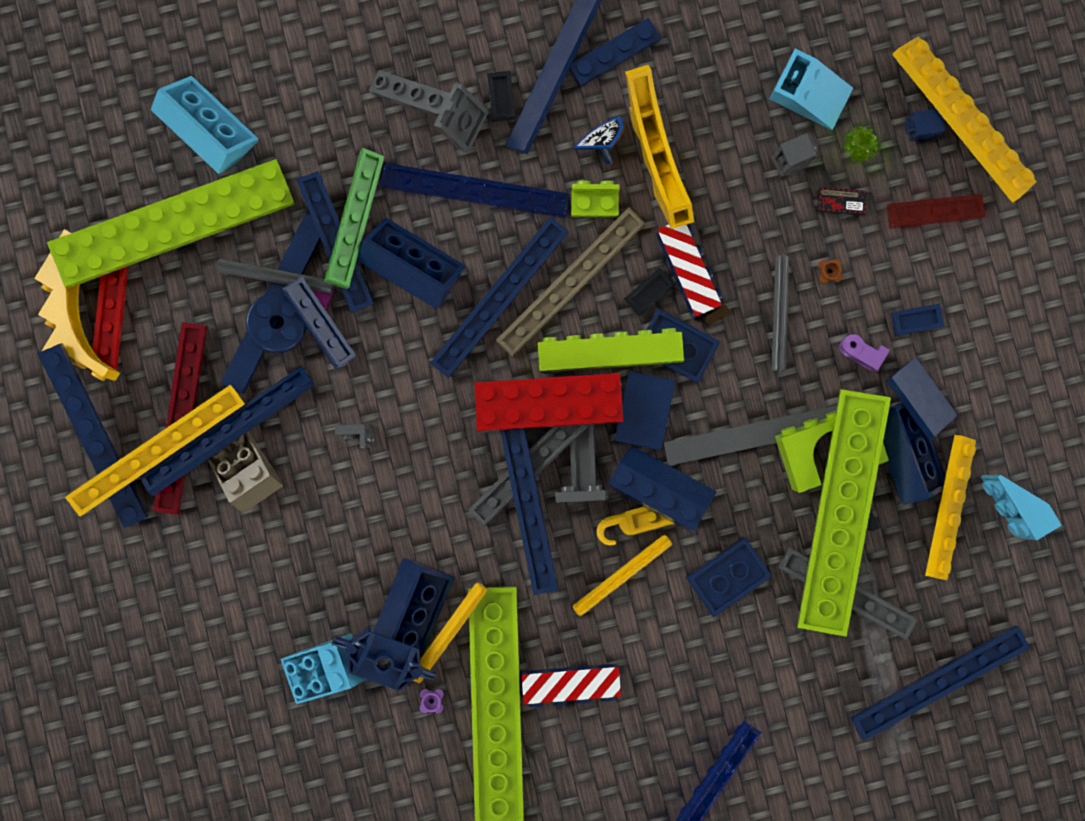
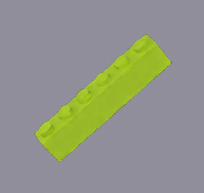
M676 328L662 329V333L652 334V330L638 331V335L628 336V332H616L614 337H605L604 334H591L590 339H581L580 335L567 336V340L557 341V337L543 338V342H538L540 373L683 363L684 361L682 332H676Z

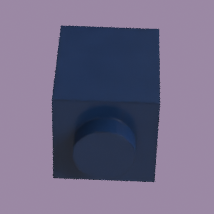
M937 109L916 111L906 119L905 132L909 135L910 142L938 138L945 132L943 117Z

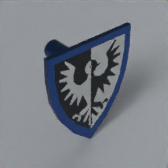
M618 116L597 126L587 133L573 149H600L605 163H613L614 158L610 149L622 136L624 130L623 120Z

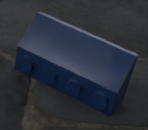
M385 218L364 238L356 260L435 309H438L448 297L466 267L388 218Z
M902 402L890 406L883 444L889 460L887 461L888 471L894 479L896 493L903 505L929 499L943 491L946 478L932 438L928 440Z
M633 446L620 461L608 482L610 489L693 534L717 491Z
M403 557L373 632L415 647L416 643L419 644V656L421 659L455 577L421 562Z

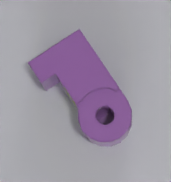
M855 334L845 337L839 344V350L845 357L872 373L879 370L890 351L882 345L874 349L865 344L862 338Z

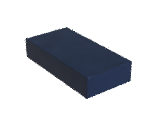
M940 303L890 313L895 336L944 327Z

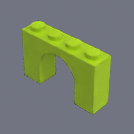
M836 411L827 413L826 418L819 421L817 418L803 422L804 426L795 428V426L782 429V434L775 436L792 490L801 493L822 485L814 463L813 452L819 438L825 433L833 431ZM882 444L879 464L889 461L884 444Z

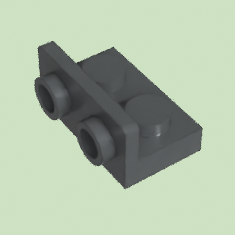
M371 424L335 425V435H342V439L360 438V449L371 448L372 443H375V428L371 429Z

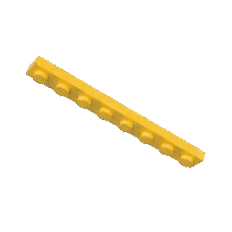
M230 384L65 497L66 500L81 517L245 405V403Z

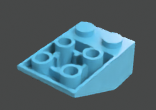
M794 49L769 100L833 130L853 87L816 58L798 49Z
M1002 475L980 476L984 482L982 483L984 490L994 498L996 502L995 508L1000 515L1005 516L1009 523L1007 527L1013 536L1037 541L1062 526L1050 505Z
M349 634L346 636H342L341 638L351 640L353 636L352 634ZM332 640L281 658L296 704L353 688L367 679L349 673L345 650L332 646Z

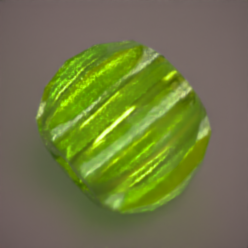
M863 126L853 128V132L849 131L846 134L844 140L847 143L843 144L844 152H850V159L855 161L858 157L860 162L869 160L870 156H875L879 149L877 144H879L880 140L878 135L874 136L872 134L874 129L867 127L864 130Z

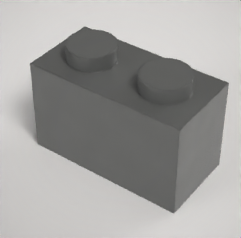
M807 133L780 144L772 155L780 177L782 178L806 168L816 157L817 147L814 140L809 139Z

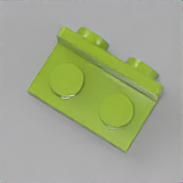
M586 180L577 181V184H572L571 217L618 218L620 185L614 184L613 181H601L600 184H591L590 181Z

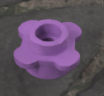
M423 689L420 692V697L422 698L420 711L422 713H441L444 708L441 704L442 697L444 696L443 691L440 689L435 691ZM433 699L434 703H430L429 700Z

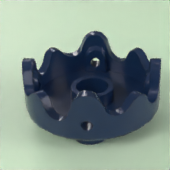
M270 293L259 297L253 302L246 316V330L252 343L258 349L274 354H281L296 348L302 341L307 329L283 293ZM274 316L282 318L284 322L283 327L280 329L272 328L269 323L270 319Z

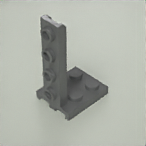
M379 70L368 90L377 97L436 116L437 119L434 126L455 146L466 153H469L489 113L462 84L456 82L451 92L448 93Z
M593 424L589 425L570 444L572 486L561 487V492H555L556 502L609 499V489H603L602 485H597Z

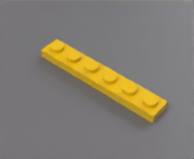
M954 435L925 576L947 580L948 574L951 571L953 550L956 547L957 531L961 523L962 507L966 499L967 483L971 475L972 459L976 451V440L965 436Z

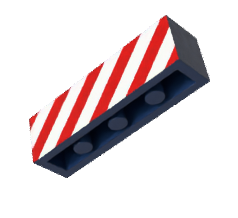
M668 224L657 229L655 235L692 319L722 306L721 301H723L721 292L718 288H714L712 284V272L709 266H704L701 259L704 255L699 244L695 245L693 241L694 232L691 225L686 224L671 229Z
M617 663L522 671L524 704H529V707H542L546 702H553V705H566L571 700H577V703L584 704L590 703L592 699L596 698L609 702L615 701L616 697H621L619 667Z

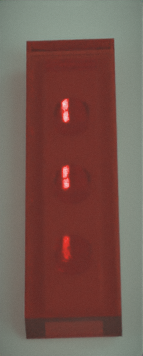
M982 194L891 203L887 205L889 229L983 219L985 217Z

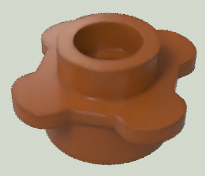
M834 259L828 262L821 260L818 263L821 273L819 280L821 283H827L828 281L840 282L842 280V263L840 260Z

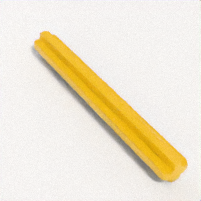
M666 535L661 536L573 605L574 611L579 616L585 614L672 546L670 539Z
M475 583L420 659V665L423 668L431 670L487 593L484 585ZM419 677L418 680L415 679L413 681L421 683L424 678Z

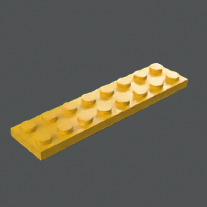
M918 36L898 48L892 54L1012 203L1024 195L1037 182L1032 171L1025 168L1021 163L1018 154L1004 142L1002 134L995 131L990 125L988 117L977 109L972 97L964 93L960 88L958 80L947 72L944 63L930 51L926 41Z

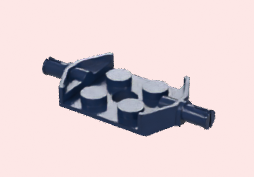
M371 626L366 627L351 640L338 637L337 635L332 640V646L345 650L349 673L400 691L413 680H418L419 677L433 681L435 677V671L423 668L420 665L419 644L416 643L415 647L380 635L372 632ZM386 658L391 663L386 667H381L377 664V661Z

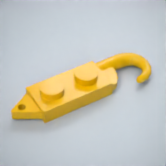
M640 507L606 517L598 524L596 531L599 540L603 544L610 546L615 545L616 541L608 540L604 535L605 529L609 526L619 524L623 533L633 536L670 526L674 523L645 507Z

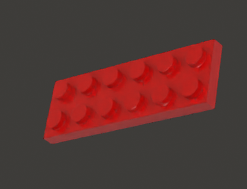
M620 373L474 383L478 432L623 423Z

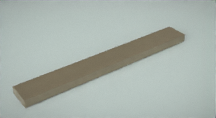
M630 208L625 210L496 339V342L513 358L646 223Z

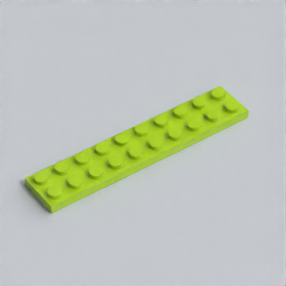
M275 159L51 240L47 244L64 287L70 288L295 205L278 161Z
M840 389L797 623L798 628L847 637L891 397Z
M517 586L485 587L487 593L469 616L475 821H524Z

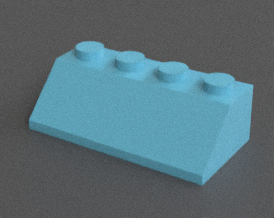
M192 76L158 89L151 111L218 174L235 166L258 142V138Z

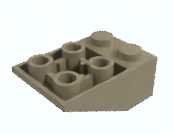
M246 432L207 459L229 503L243 514L283 487L275 470L249 432Z

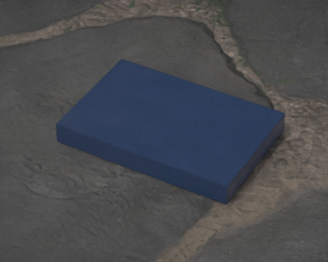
M657 308L646 330H652V334L662 333V329L676 328V332H682L684 353L683 363L661 365L698 384L720 341Z
M916 357L908 361L886 380L928 440L935 437L957 416L954 409Z
M628 371L622 400L623 423L617 424L614 441L661 450L675 380Z
M743 537L686 576V579L712 617H715L773 576L746 537Z

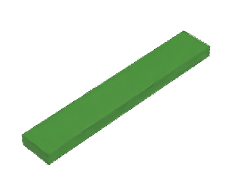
M364 148L359 153L324 280L326 283L348 289L350 286L385 157Z

